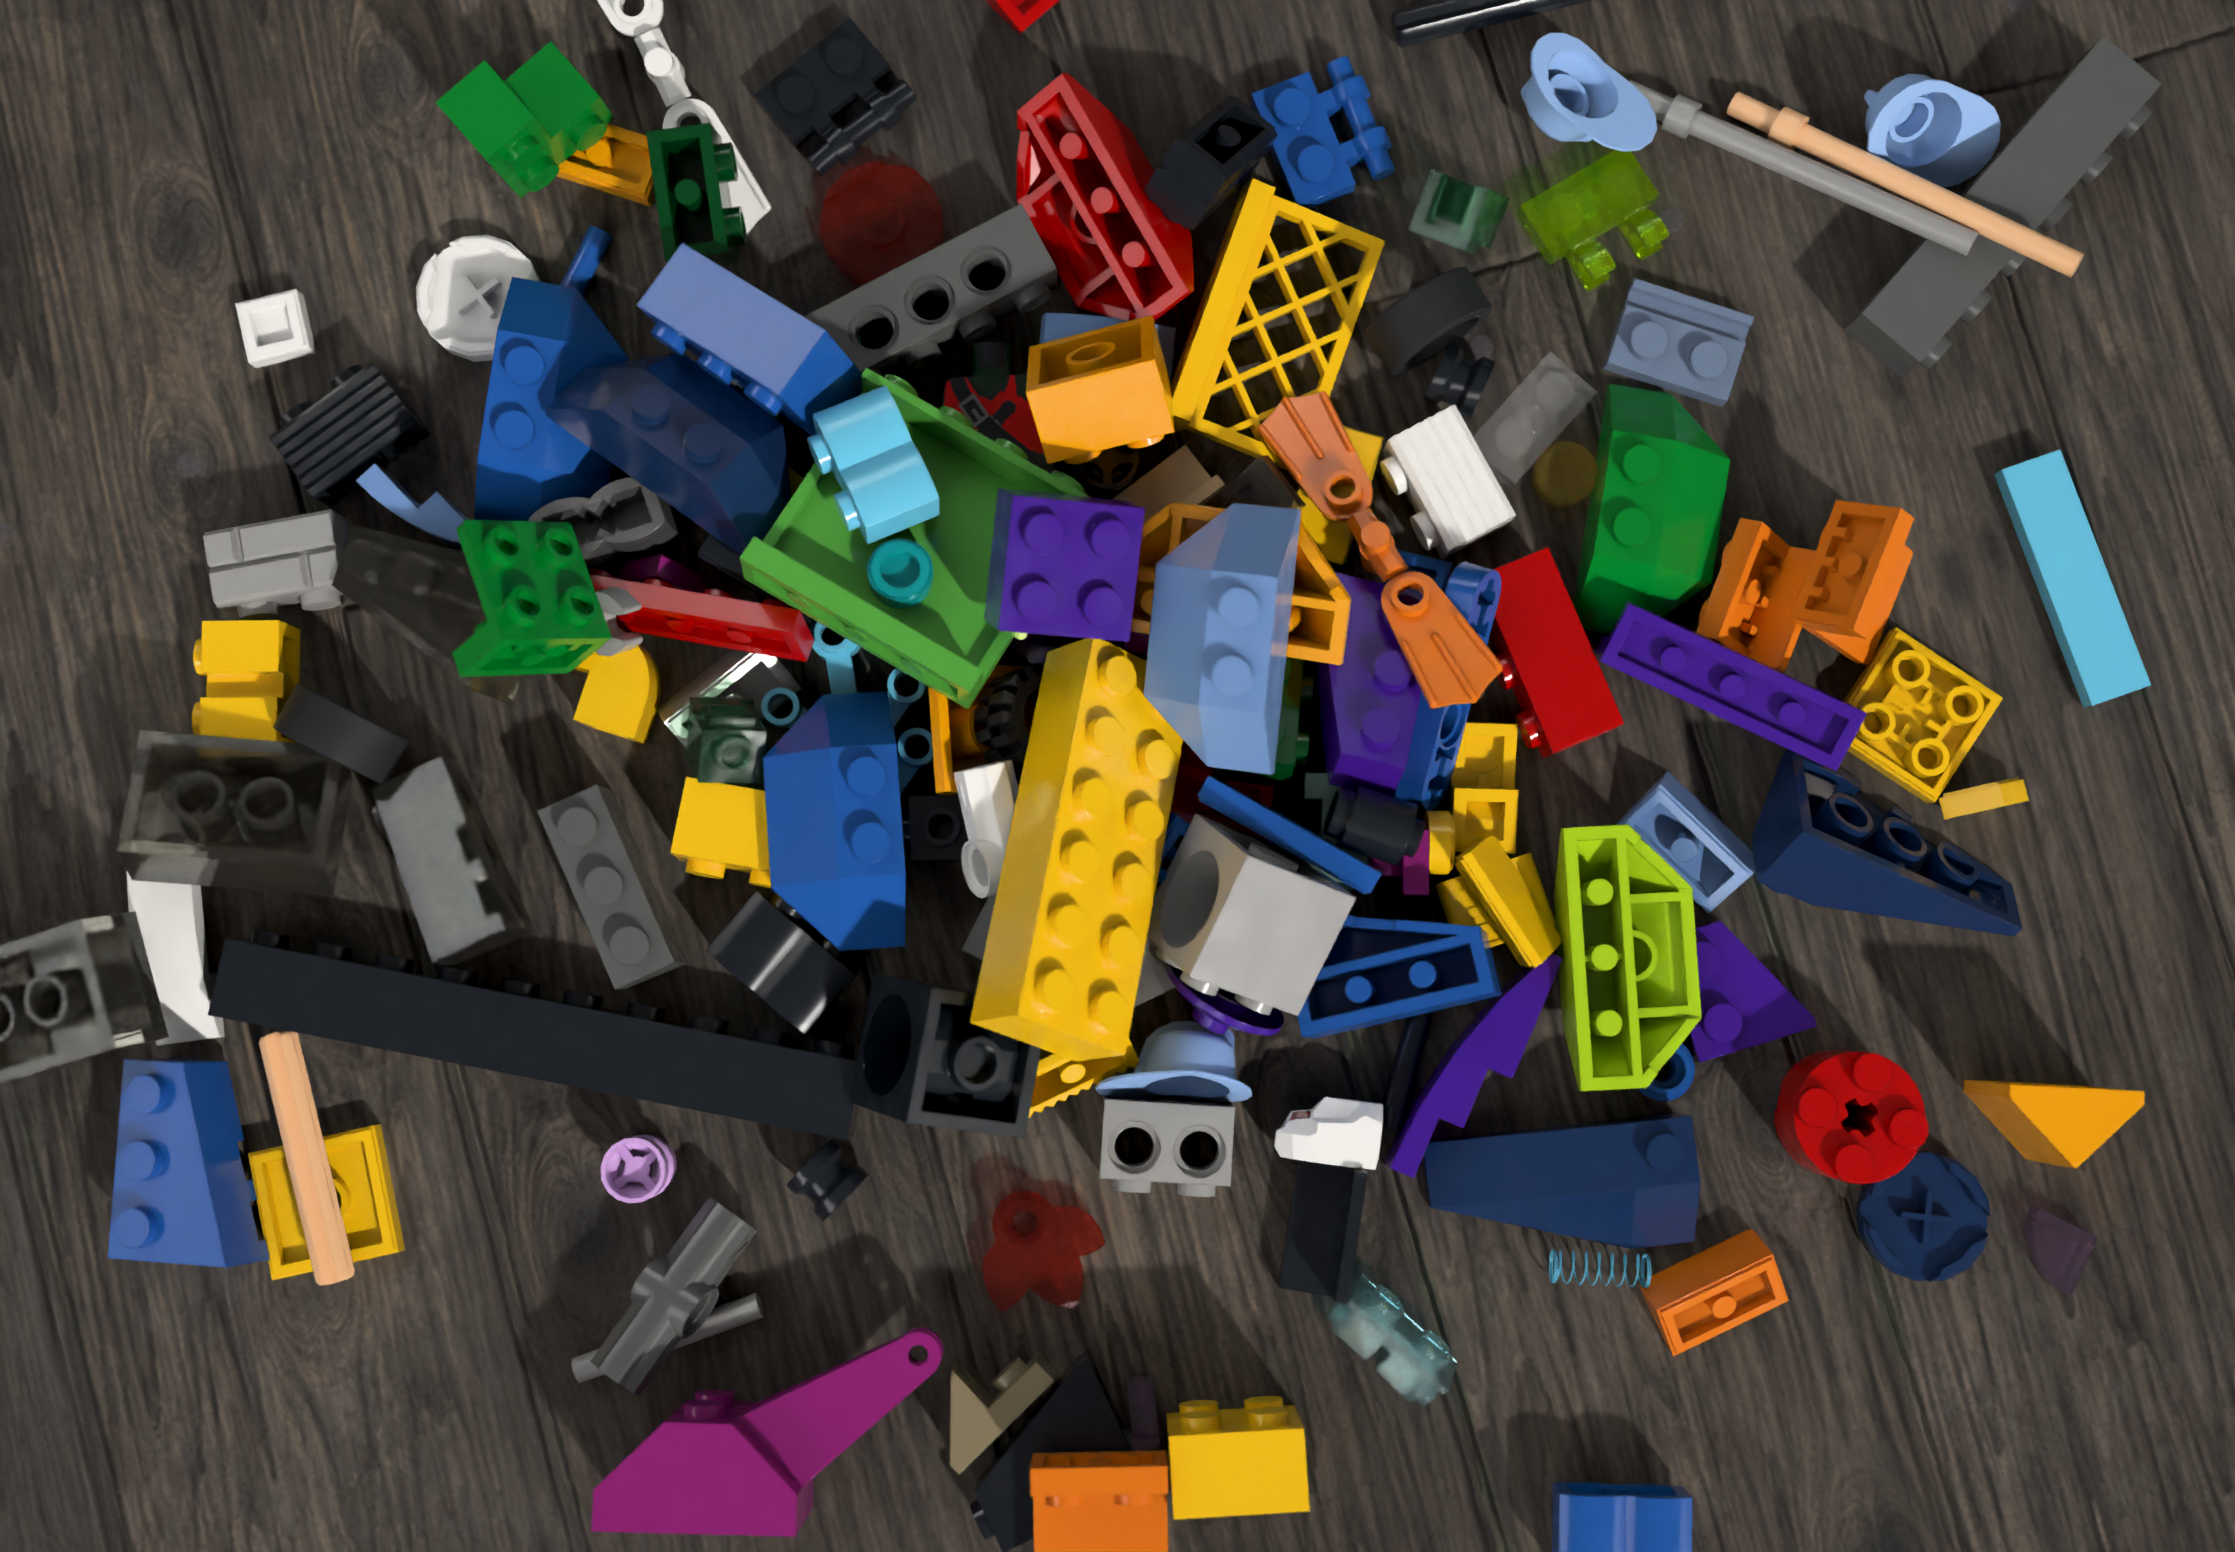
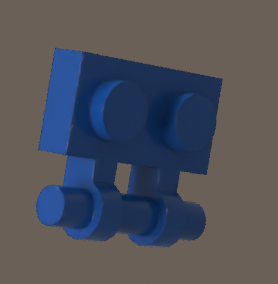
M1348 56L1339 57L1327 64L1326 69L1334 87L1318 94L1310 73L1306 72L1251 94L1250 104L1253 110L1273 125L1278 134V137L1270 147V152L1291 202L1307 209L1354 192L1356 183L1349 167L1366 162L1374 181L1383 179L1395 171L1388 153V149L1392 146L1385 127L1377 126L1367 103V99L1371 95L1364 77L1361 75L1356 76ZM1345 112L1355 137L1352 140L1339 144L1328 117Z

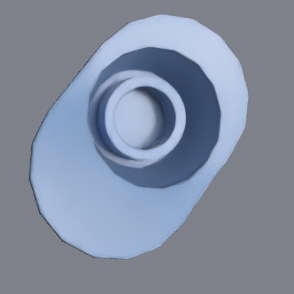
M1548 33L1536 41L1531 51L1530 59L1532 75L1521 89L1520 94L1529 117L1539 130L1548 137L1560 142H1589L1594 140L1604 147L1622 152L1638 151L1652 142L1657 131L1656 114L1648 99L1632 83L1603 62L1584 42L1566 33Z
M1906 74L1893 79L1883 86L1879 92L1868 89L1864 95V99L1869 106L1865 117L1868 152L1943 188L1959 185L1976 175L1991 160L2000 141L2001 122L1995 107L1981 96L1949 82L1933 79L1921 74Z
M1192 1021L1171 1022L1156 1029L1145 1040L1139 1056L1140 1062L1133 1073L1110 1077L1100 1081L1095 1086L1098 1094L1113 1098H1190L1213 1102H1237L1247 1100L1252 1096L1251 1088L1236 1080L1233 1032L1228 1029L1225 1034H1216L1205 1029L1197 1022Z

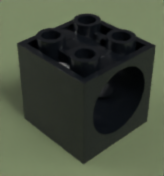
M874 973L849 1102L906 1123L1025 1138L1041 1048L970 1023L976 990Z

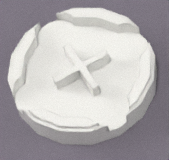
M489 235L463 236L448 243L450 247L444 249L438 256L435 253L424 265L416 286L417 312L430 336L448 352L474 362L493 360L497 329L512 277L542 281L532 262L510 242Z

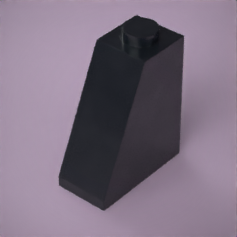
M1089 1351L1075 1358L977 1480L974 1491L977 1500L970 1503L971 1512L983 1537L988 1540L995 1536L1002 1552H1006L1034 1538L1033 1497L1030 1496V1466L1033 1453L1137 1451Z

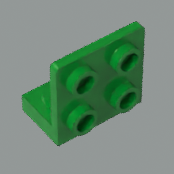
M465 520L457 527L456 532L487 619L474 628V634L452 653L460 677L567 674L612 638L573 527L569 523Z

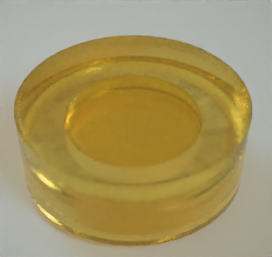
M1569 441L1554 443L1539 455L1532 467L1531 481L1536 494L1549 505L1555 507L1574 506L1584 500L1593 490L1598 472L1597 464L1592 454L1580 444Z

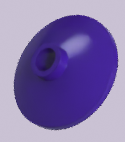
M1170 964L1166 966V972L1171 982L1180 994L1195 1007L1192 1012L1193 1019L1205 1029L1216 1034H1225L1228 1028H1232L1244 1033L1257 1035H1275L1281 1030L1284 1024V1016L1280 1009L1273 1007L1270 1015H1264L1239 1003L1234 998L1235 993L1219 988L1215 996L1205 994L1190 987L1180 979L1183 972L1182 969Z

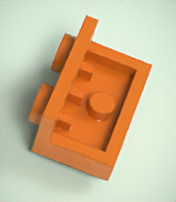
M1740 518L1732 540L1724 548L1721 560L1722 566L1711 595L1701 608L1699 626L1696 633L1778 671L1784 672L1802 629L1800 625L1789 618L1796 603L1797 593L1804 583L1816 550L1791 547L1764 522Z

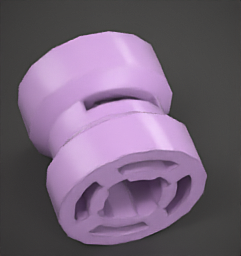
M642 1134L625 1138L613 1144L605 1153L600 1167L601 1180L607 1192L615 1199L626 1203L643 1202L666 1191L674 1181L677 1171L676 1155L671 1145L661 1137L652 1134Z

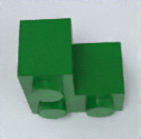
M551 41L505 81L484 60L435 102L520 199L529 191L536 192L550 184L559 172V165L577 150L584 151L595 145L605 134L606 125L615 118L601 97Z

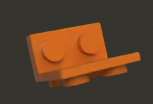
M1836 500L1828 522L1821 532L1819 545L1804 583L1797 593L1796 603L1789 619L1854 663L1869 665L1913 557V551L1905 545L1915 518L1899 507Z
M1166 1450L1033 1453L1030 1466V1496L1033 1497L1034 1552H1168V1464Z

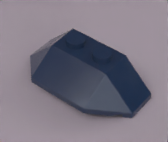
M668 353L587 368L546 408L545 416L739 555H742L754 536L762 541L764 540L792 497L784 425L736 390L715 379L685 354L680 356L676 353Z

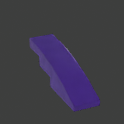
M1551 954L1536 968L1525 967L1501 989L1502 996L1491 998L1448 1048L1412 1103L1405 1117L1402 1130L1397 1133L1383 1162L1384 1165L1414 1178L1439 1118L1464 1128L1487 1071L1489 1070L1508 1078L1514 1077L1563 958Z

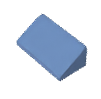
M1666 772L1616 824L1629 825L1640 835V839L1659 854L1692 887L1693 900L1708 914L1755 872L1753 851L1669 772Z

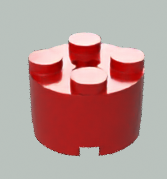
M1824 1050L1816 1052L1797 1062L1786 1073L1779 1087L1780 1093L1777 1110H1774V1126L1779 1141L1795 1162L1821 1176L1852 1184H1870L1883 1181L1894 1176L1910 1163L1929 1134V1124L1926 1119L1923 1099L1915 1082L1898 1064L1877 1053L1849 1050ZM1845 1104L1854 1105L1856 1113L1852 1116L1854 1124L1850 1128L1842 1126L1841 1123L1848 1116Z

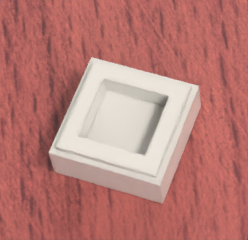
M297 289L235 303L248 363L253 367H264L317 354L304 295Z

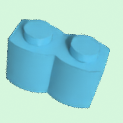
M886 385L813 414L816 435L807 438L808 445L821 474L824 475L832 471L842 489L841 492L833 494L841 519L848 531L859 528L868 545L940 515L939 496L934 483Z

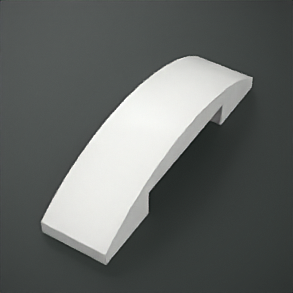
M199 785L135 792L132 794L127 834L129 921L139 986L156 1045L225 1037L223 1018L208 1015L217 974H209L197 849L206 848L201 786Z

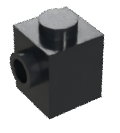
M909 796V812H901L904 850H910V861L915 864L961 863L962 848L964 843L968 841L959 796Z

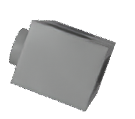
M1105 1096L1100 1178L1113 1179L1112 1190L1150 1193L1151 1182L1177 1183L1178 1195L1215 1197L1216 1186L1231 1187L1235 1107L1232 1104ZM1130 1127L1144 1129L1153 1140V1149L1150 1155L1138 1163H1130L1123 1160L1115 1149V1141L1118 1135ZM1196 1131L1209 1133L1215 1138L1217 1143V1152L1214 1159L1202 1167L1188 1165L1180 1156L1182 1141L1187 1135Z

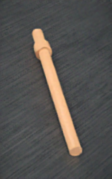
M1737 92L1729 104L1727 115L1767 133V140L1792 151L1798 148L1922 208L1979 232V235L2070 278L2083 259L2084 253L1809 125L1808 116L1787 106L1779 111L1741 92Z

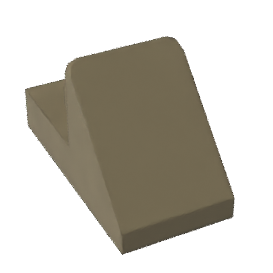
M1039 1352L1027 1364L1019 1356L1015 1358L991 1383L997 1391L993 1397L981 1387L960 1363L955 1361L951 1369L950 1466L959 1475L1055 1381L1056 1370Z

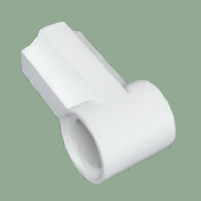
M1012 760L975 766L953 773L968 836V841L964 843L961 853L962 870L970 890L979 898L997 894L1018 793Z

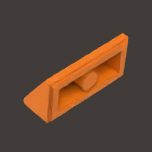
M1751 1229L1732 1236L1652 1275L1648 1288H1643L1639 1283L1642 1295L1673 1357L1789 1301L1773 1253L1757 1233Z

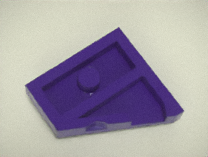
M1721 921L1695 927L1702 1018L1686 1038L1694 1062L1701 1063L1817 1027L1814 1016Z

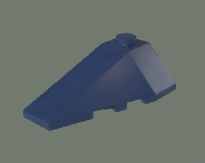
M1668 1112L1429 1141L1423 1156L1430 1208L1628 1249L1695 1241L1701 1180L1691 1115Z

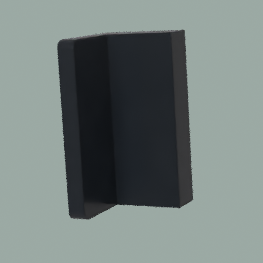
M1301 1160L1296 1161L1278 1279L1279 1288L1331 1296L1336 1303L1348 1304L1367 1183V1172L1365 1170Z

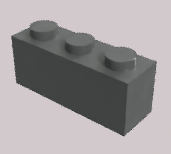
M596 784L538 810L539 817L614 989L635 988L688 964L613 790Z

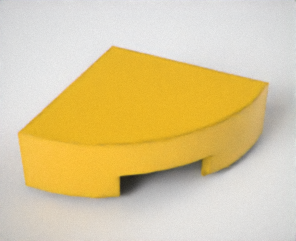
M2018 777L1944 793L1943 797L1939 798L1944 820L2029 801L2024 779L2019 780Z

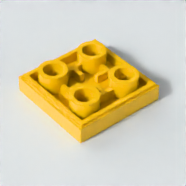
M1896 627L1888 632L1874 653L1871 663L1865 667L1844 699L1845 702L1867 713L1848 752L1925 803H1935L2003 697Z

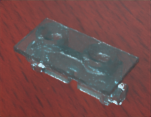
M1361 1274L1349 1297L1348 1304L1336 1303L1328 1313L1327 1317L1335 1324L1332 1331L1365 1361L1381 1346L1385 1348L1389 1354L1377 1365L1376 1371L1401 1393L1408 1402L1416 1399L1422 1406H1426L1439 1391L1445 1395L1449 1391L1458 1363L1453 1358L1446 1342L1433 1331L1423 1330L1404 1313L1401 1302L1389 1289L1381 1285L1375 1286L1364 1274Z

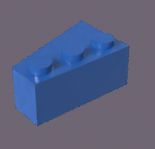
M1348 915L1297 1016L1301 1036L1317 1039L1502 996L1487 932L1478 926L1375 919Z
M181 1058L124 1059L108 1247L109 1259L225 1268L270 1260L266 1240L259 1241L250 1203L257 1200L253 1180L246 1181L237 1142L243 1141L244 1137L227 1061Z

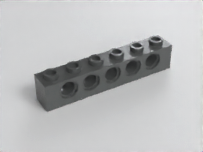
M1021 203L803 317L826 330L862 373L868 368L884 377L886 374H893L904 367H907L909 371H915L931 364L941 356V348L960 338H963L964 342H971L985 336L997 326L996 319L1015 309H1018L1020 313H1027L1042 306L1052 297L1051 291L1059 287L1057 268ZM984 269L997 270L1005 277L1002 284L991 291L979 290L971 284V281L979 271ZM928 298H941L949 304L946 313L935 320H925L916 314L920 303ZM884 326L893 331L892 339L883 348L868 349L859 343L860 334L862 339L864 333L872 327ZM732 380L729 386L750 400L744 394L745 389ZM765 411L773 418L778 420L780 423H782L784 425V430L793 425H795L797 429H802L793 422H791L789 419L781 415L779 412L776 416H774L769 412Z

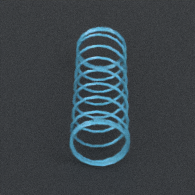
M1552 1249L1549 1255V1279L1551 1283H1556L1561 1272L1564 1283L1568 1284L1574 1273V1278L1578 1285L1583 1283L1587 1275L1591 1285H1595L1600 1276L1604 1286H1607L1613 1277L1617 1287L1622 1285L1625 1278L1630 1287H1633L1638 1279L1643 1288H1648L1651 1282V1260L1648 1254H1643L1640 1267L1639 1253L1637 1254V1274L1634 1284L1630 1285L1626 1274L1627 1254L1624 1253L1623 1278L1621 1283L1617 1285L1613 1272L1614 1253L1612 1252L1610 1258V1277L1607 1284H1604L1600 1270L1601 1252L1599 1251L1598 1272L1595 1282L1591 1283L1587 1268L1588 1252L1586 1251L1584 1276L1581 1283H1579L1575 1273V1251L1573 1250L1572 1271L1569 1281L1566 1282L1562 1272V1250L1559 1251L1558 1270V1254L1556 1249ZM1553 1256H1554V1276H1553ZM1645 1260H1647V1281H1646V1283H1645Z

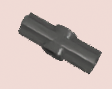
M709 1197L670 1252L656 1256L641 1272L631 1291L630 1299L633 1303L610 1332L608 1338L590 1362L610 1379L633 1394L640 1396L679 1340L693 1335L707 1320L718 1300L719 1291L717 1287L736 1263V1260L746 1246L751 1242L757 1230Z

